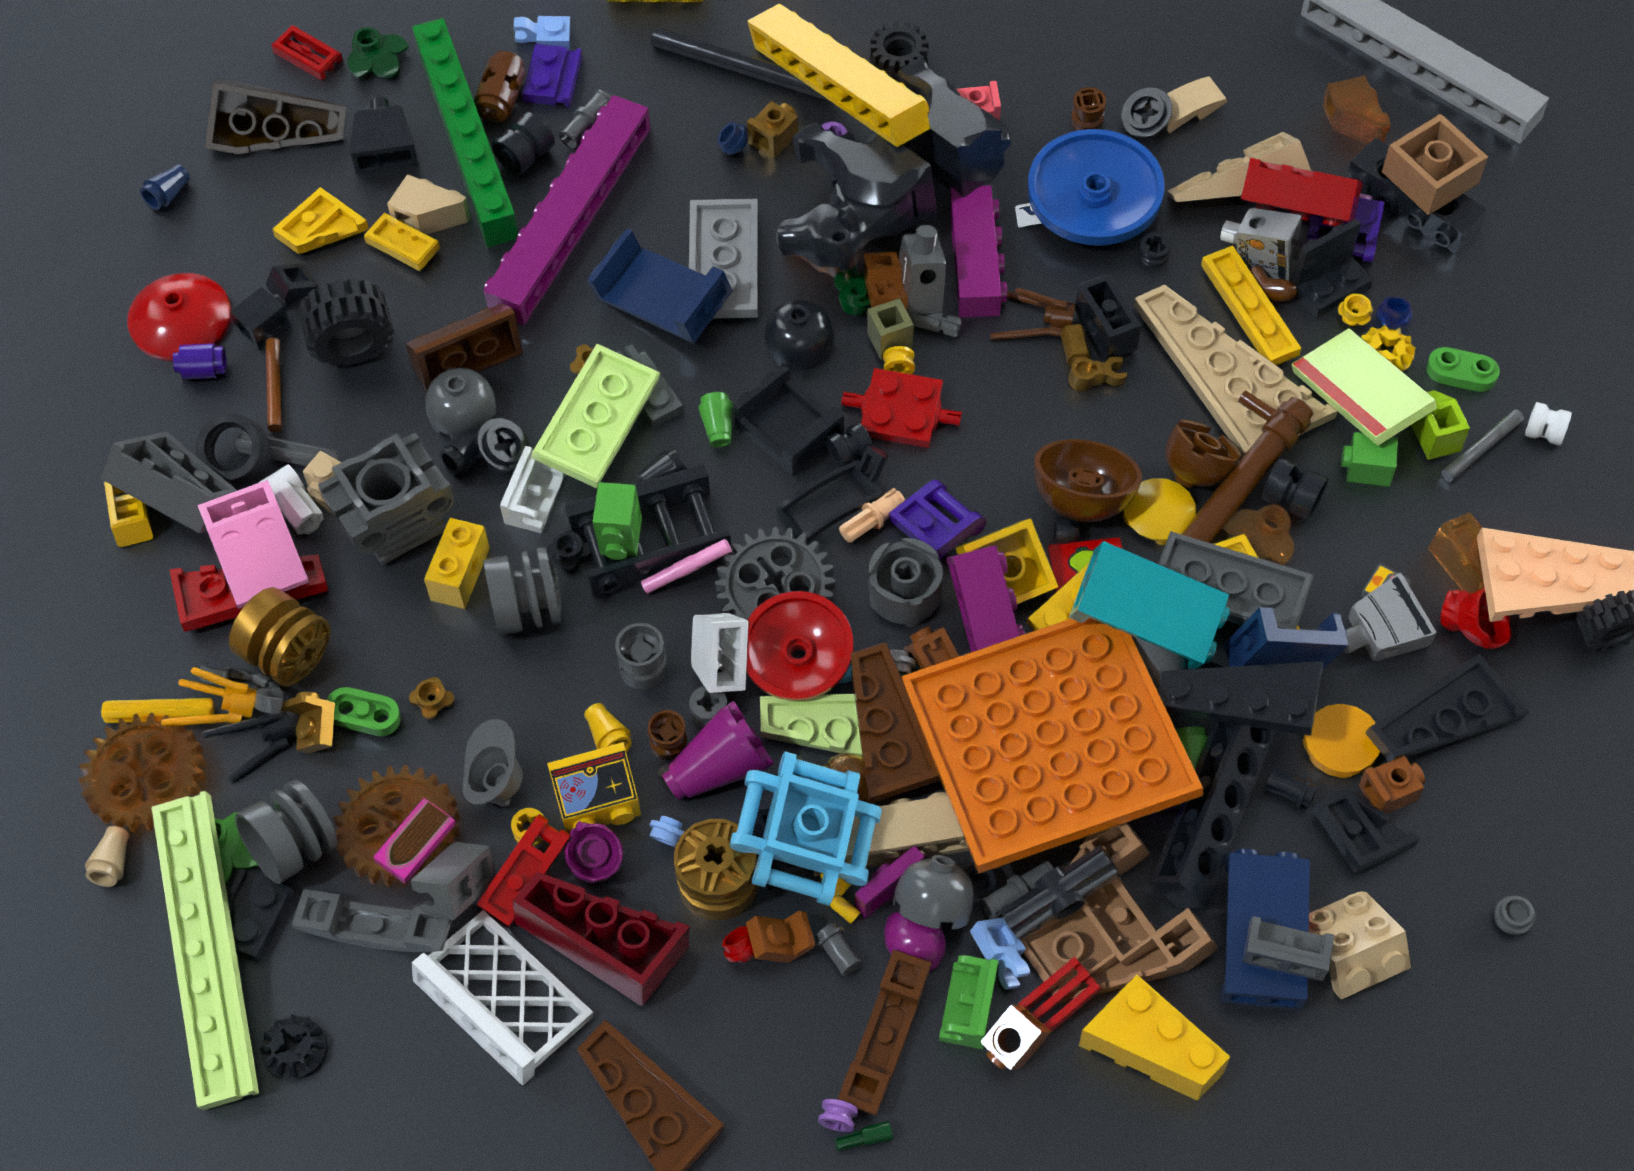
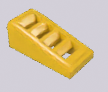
M104 482L110 525L117 545L124 547L151 540L153 532L147 504L129 494L115 497L125 492Z

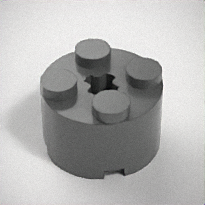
M902 538V542L893 544L888 542L880 546L874 552L869 562L868 593L871 607L886 620L905 624L909 627L920 625L923 620L936 611L942 598L943 569L936 551L927 543L913 538Z

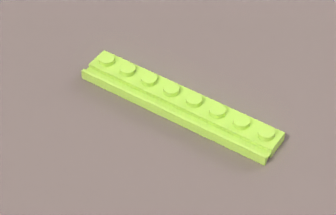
M203 791L199 792L200 795L191 798L186 796L153 806L152 814L196 1104L198 1108L206 1110L240 1100L247 1095L259 1094L212 800L211 795Z

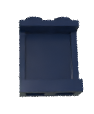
M1259 607L1224 645L1229 667L1323 661L1324 669L1348 646L1347 631L1343 627L1339 613H1331L1315 630L1283 629L1277 627L1273 608Z

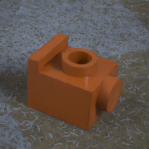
M1404 755L1376 768L1369 767L1365 769L1359 787L1371 807L1378 808L1388 814L1419 800L1424 789L1425 776L1421 767L1417 763L1410 764Z

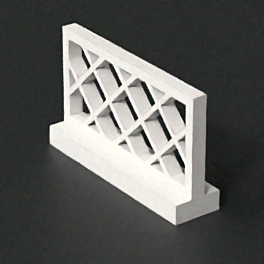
M484 910L446 940L443 951L432 952L428 956L422 953L412 962L413 982L522 1086L534 1076L536 1067L593 1018V1011ZM484 926L494 935V945H470L471 935ZM466 940V945H460ZM448 954H465L464 970H447L439 962ZM470 955H493V971L469 970ZM498 955H515L522 961L521 971H497ZM458 980H464V985H462ZM468 980H492V996H474L468 990ZM497 980H521L520 996H496ZM525 980L543 981L549 986V997L525 996ZM553 991H554L559 997H553ZM485 1005H491V1011ZM496 1006H520L519 1022L500 1021L495 1016ZM524 1006H549L548 1023L524 1022ZM553 1006H570L579 1014L570 1023H552ZM513 1032H519V1038ZM548 1032V1042L534 1053L523 1042V1033ZM552 1032H559L552 1038Z

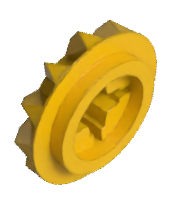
M1386 324L1380 329L1371 327L1365 335L1361 336L1366 343L1401 372L1408 369L1412 364L1416 347L1411 343V336L1403 335L1400 327L1396 330L1388 329ZM1384 344L1387 347L1394 346L1393 352L1390 353L1388 350L1381 351V345Z

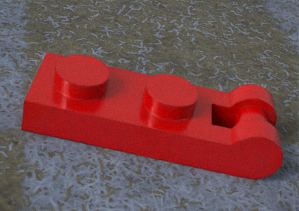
M538 814L476 904L508 927L514 922L513 899L536 872L546 875L559 854L564 850L565 845L571 839V834L563 829L560 831L556 830L548 824L549 820L541 814ZM539 837L550 844L545 853L533 847V844Z

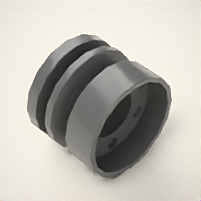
M546 547L536 549L539 565L530 567L528 552L522 551L521 569L518 570L513 569L507 555L483 559L499 636L523 631V614L531 613L537 628L543 627L540 610L549 609L552 625L561 623L560 614L563 601L556 567L549 558Z
M292 779L284 784L283 791L276 789L271 792L269 796L271 807L265 802L258 800L235 815L237 830L248 852L264 874L277 884H281L302 870L303 862L301 855L307 860L315 862L320 859L321 852L328 854L338 846L335 830L324 808L313 793L296 779Z

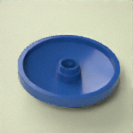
M1085 129L1064 134L1052 140L1041 149L1030 167L1027 190L1029 203L1036 217L1053 233L1080 244L1110 245L1129 240L1151 225L1160 211L1165 184L1158 161L1141 143L1114 131Z

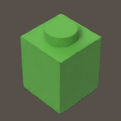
M1354 432L1350 446L1344 445L1342 451L1341 467H1347L1346 481L1390 487L1397 465L1398 437H1391L1377 446L1363 433Z

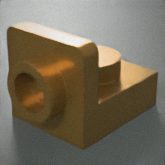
M314 692L297 693V697L282 702V710L299 714L296 726V751L310 754L332 747L334 702L320 699V695Z

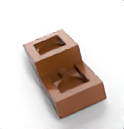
M896 252L864 253L865 268L863 274L871 307L873 308L900 298L907 310L908 296L901 281L902 267Z

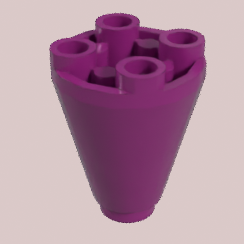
M734 701L721 708L671 762L668 766L669 770L662 774L666 784L678 800L685 796L690 798L745 779L749 770L763 772L774 765L755 730L749 727L744 715Z

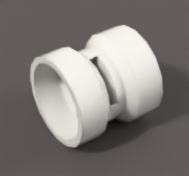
M1536 402L1525 431V436L1534 439L1543 437L1550 444L1561 446L1572 412L1563 409L1558 411L1550 410L1546 404Z

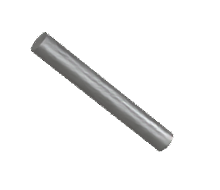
M1517 409L1510 412L1441 471L1443 478L1448 482H1452L1524 420L1523 414Z

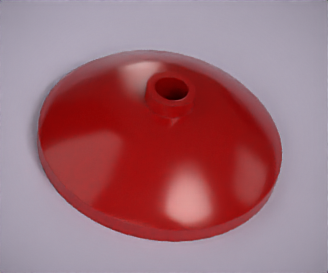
M177 273L157 279L139 292L129 308L127 325L131 338L142 352L159 360L173 361V353L179 352L180 345L215 343L217 345L230 327L232 319L230 311L232 308L225 290L214 280L195 273Z
M804 591L781 593L759 605L747 619L746 672L751 680L767 694L789 701L813 699L834 688L848 671L851 664L850 653L854 652L852 630L843 612L825 597ZM799 649L806 652L805 656L801 659H796L792 656L793 652Z

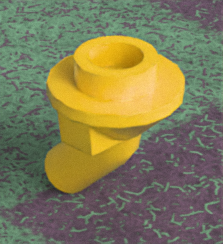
M820 874L821 882L823 879V874ZM838 878L835 893L829 906L851 924L861 912L842 897L852 884Z

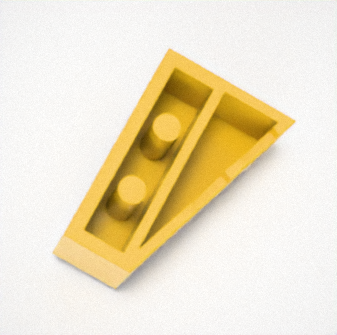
M1138 975L1082 1030L1079 1042L1080 1047L1088 1051L1092 1049L1114 1059V1063L1125 1068L1129 1066L1149 1075L1151 1080L1197 1101L1223 1075L1230 1059L1226 1052Z

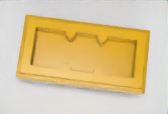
M385 212L364 235L367 244L418 271H421L440 249L439 241Z

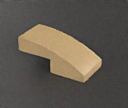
M1210 76L1192 81L1167 93L1173 103L1172 112L1174 117L1170 118L1168 129L1166 130L1170 134L1195 116L1201 121L1228 102Z

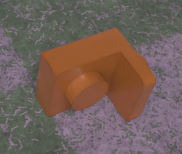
M927 626L910 635L912 643L903 647L905 651L912 652L920 669L959 657L944 627L932 631L930 626Z
M797 911L785 920L755 916L746 922L755 959L790 963L815 946L808 915L805 911Z

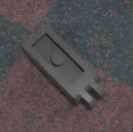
M632 344L625 347V351L630 359L659 372L645 351L638 353ZM620 350L616 351V353L623 355ZM661 373L656 386L641 410L652 428L684 413L682 403Z

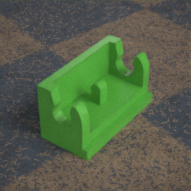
M964 955L958 956V961L953 964L939 1041L983 1050L981 1040L986 1034L997 976L998 960H987Z

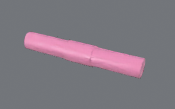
M723 539L642 580V587L649 594L732 552L728 541Z

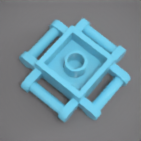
M785 751L779 764L778 776L758 770L747 771L745 800L737 832L732 834L729 847L738 852L759 855L752 884L765 887L766 884L817 898V903L829 906L835 893L838 878L852 885H866L869 871L866 870L875 824L880 822L882 809L877 805L858 800L859 794H857L860 773L850 770L846 773L796 759V754ZM767 790L774 792L769 807L763 837L760 838L752 834L762 792ZM855 816L860 820L851 864L844 861ZM775 859L823 873L822 882L771 869L772 861Z

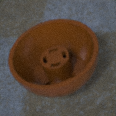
M1080 439L1055 441L1040 448L1034 459L1035 482L1044 501L1061 516L1076 521L1098 522L1117 515L1134 499L1142 481L1141 469L1131 457L1114 447L1099 442Z

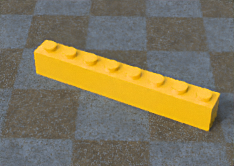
M777 4L747 21L756 50L894 146L899 147L930 129L928 119L929 106L921 95L915 94L906 88L903 83H898L889 77L885 71L877 69L865 58L859 57L847 46L841 45L829 34L823 33L812 23H808L799 17L796 12L788 10L781 4Z

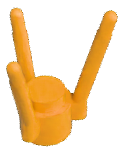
M193 667L190 670L193 675L221 685L225 689L185 679H180L178 684L193 690L223 697L221 709L228 710V714L168 718L161 720V725L182 726L223 722L236 723L241 721V717L251 718L257 689L249 688L248 684L234 682Z

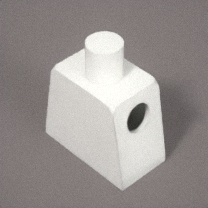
M728 613L695 615L693 617L691 664L709 693L745 690L748 621L746 619Z

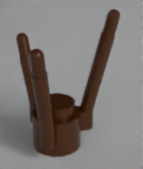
M1016 288L1015 292L1007 291L1008 298L1045 308L1043 323H1048L1050 326L991 333L990 339H1012L1044 335L1060 337L1061 330L1066 325H1072L1075 303L1053 299L1022 288Z

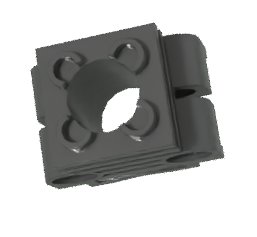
M397 433L381 441L368 452L347 459L332 467L334 476L318 484L324 501L341 524L342 529L358 553L363 555L374 553L381 566L443 533L445 528L442 525L443 521L440 516L448 512L454 504L451 484L444 478L438 467L434 466L431 457L421 444L416 433L402 440Z

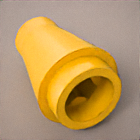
M602 703L593 704L585 711L584 717L589 724L596 749L622 742L626 752L630 749L632 745L630 730L616 719Z

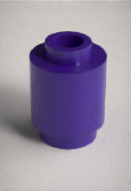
M215 343L180 345L179 352L173 353L175 373H180L183 380L217 378L218 374H226L227 358L224 346H216Z

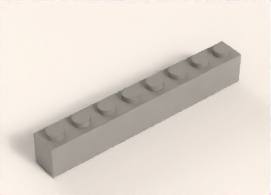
M1304 0L1301 16L1519 144L1543 118L1549 101L1547 96L1381 0Z

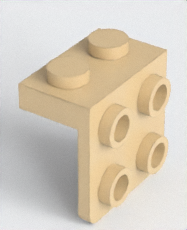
M1360 891L1348 895L1341 900L1309 913L1310 933L1318 935L1329 933L1334 935L1329 971L1333 991L1340 999H1344L1411 968L1406 931L1368 893Z

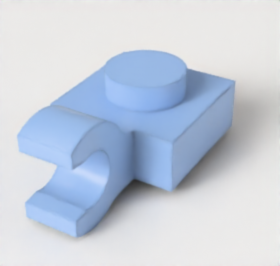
M538 16L537 23L532 22L526 17L514 18L515 42H536L543 45L567 47V50H569L570 16Z
M1004 918L977 921L970 930V933L985 959L998 960V977L1001 985L1006 990L1019 988L1020 983L1017 977L1030 974L1028 964L1020 957L1026 949L1023 943L1017 939Z

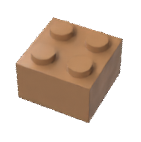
M1439 114L1389 145L1382 173L1427 215H1430L1480 183L1488 156L1442 114Z

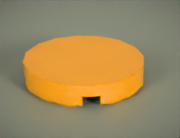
M1346 704L1328 705L1315 712L1311 736L1304 735L1303 738L1304 748L1307 750L1313 765L1327 775L1339 778H1349L1354 774L1364 773L1365 769L1372 767L1380 754L1379 749L1365 734L1375 724V721L1369 714L1358 707Z

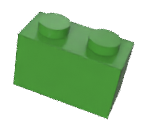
M598 482L593 527L600 555H606L608 558L615 560L636 557L642 523L636 485Z

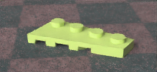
M827 694L803 701H789L774 696H760L761 737L862 758L854 694Z

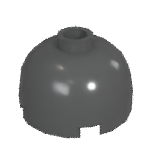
M453 368L440 373L431 382L425 395L426 414L429 423L434 431L439 434L440 431L448 434L450 439L458 438L478 429L485 422L491 420L493 415L495 418L497 414L496 398L490 384L485 377L471 369Z
M935 855L931 859H923L907 867L896 886L893 905L895 906L898 903L900 905L899 913L914 923L940 929L941 922H953L952 929H959L967 925L970 920L975 893L969 876L959 866L955 865L953 859L942 855Z

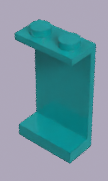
M1103 541L1093 551L1068 618L1080 623L1092 618L1189 659L1187 668L1197 669L1205 662L1209 663L1216 651L1217 642L1213 641L1217 628L1221 629L1229 615L1230 609L1226 607L1229 594Z

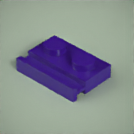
M535 44L522 91L523 102L554 106L556 103H564L565 107H570L583 58L582 50L576 48V51H569L567 47Z

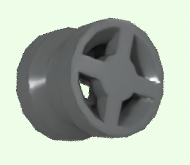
M701 686L693 691L690 696L689 707L692 722L698 729L702 730L713 716L727 705L725 693H709L705 686Z

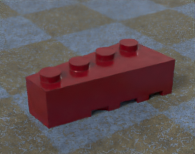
M536 872L513 899L514 923L640 1006L645 1004L689 948V925L678 921L673 924L659 919L658 914L642 909V912L622 906L619 900L607 896L603 899L585 893V888L540 872Z

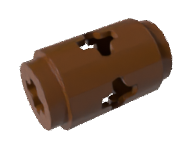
M498 51L488 59L474 98L478 115L485 121L502 123L513 111L525 77L524 62L516 54L509 51Z

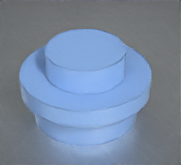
M661 816L660 821L651 820L649 825L652 828L649 835L651 838L672 847L676 846L681 835L684 833L681 830L683 824L667 816Z

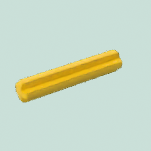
M211 698L112 700L102 703L101 716L106 723L161 722V720L168 718L215 715V704Z

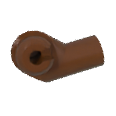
M1260 265L1250 269V272L1270 301L1284 302L1292 300L1296 296L1297 288L1293 282L1285 279L1269 278Z

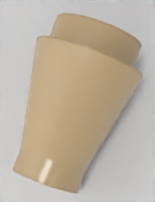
M117 826L108 827L103 838L86 861V878L92 883L111 887L117 883V880L123 877L126 847L129 833L125 829Z

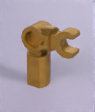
M1081 324L1066 325L1061 330L1060 335L1067 364L1071 367L1068 383L1074 390L1084 392L1092 386H1099L1105 382L1111 386L1125 384L1127 374L1112 371L1121 369L1122 357H1111L1104 363L1092 361L1084 327Z

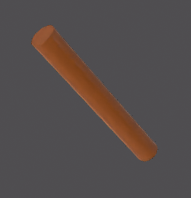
M268 338L266 340L267 429L271 432H278L282 429L280 341L277 338Z

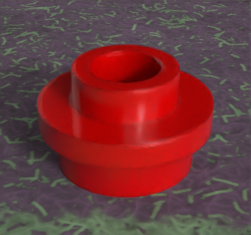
M747 926L734 929L723 939L724 956L729 962L738 961L742 963L754 957Z

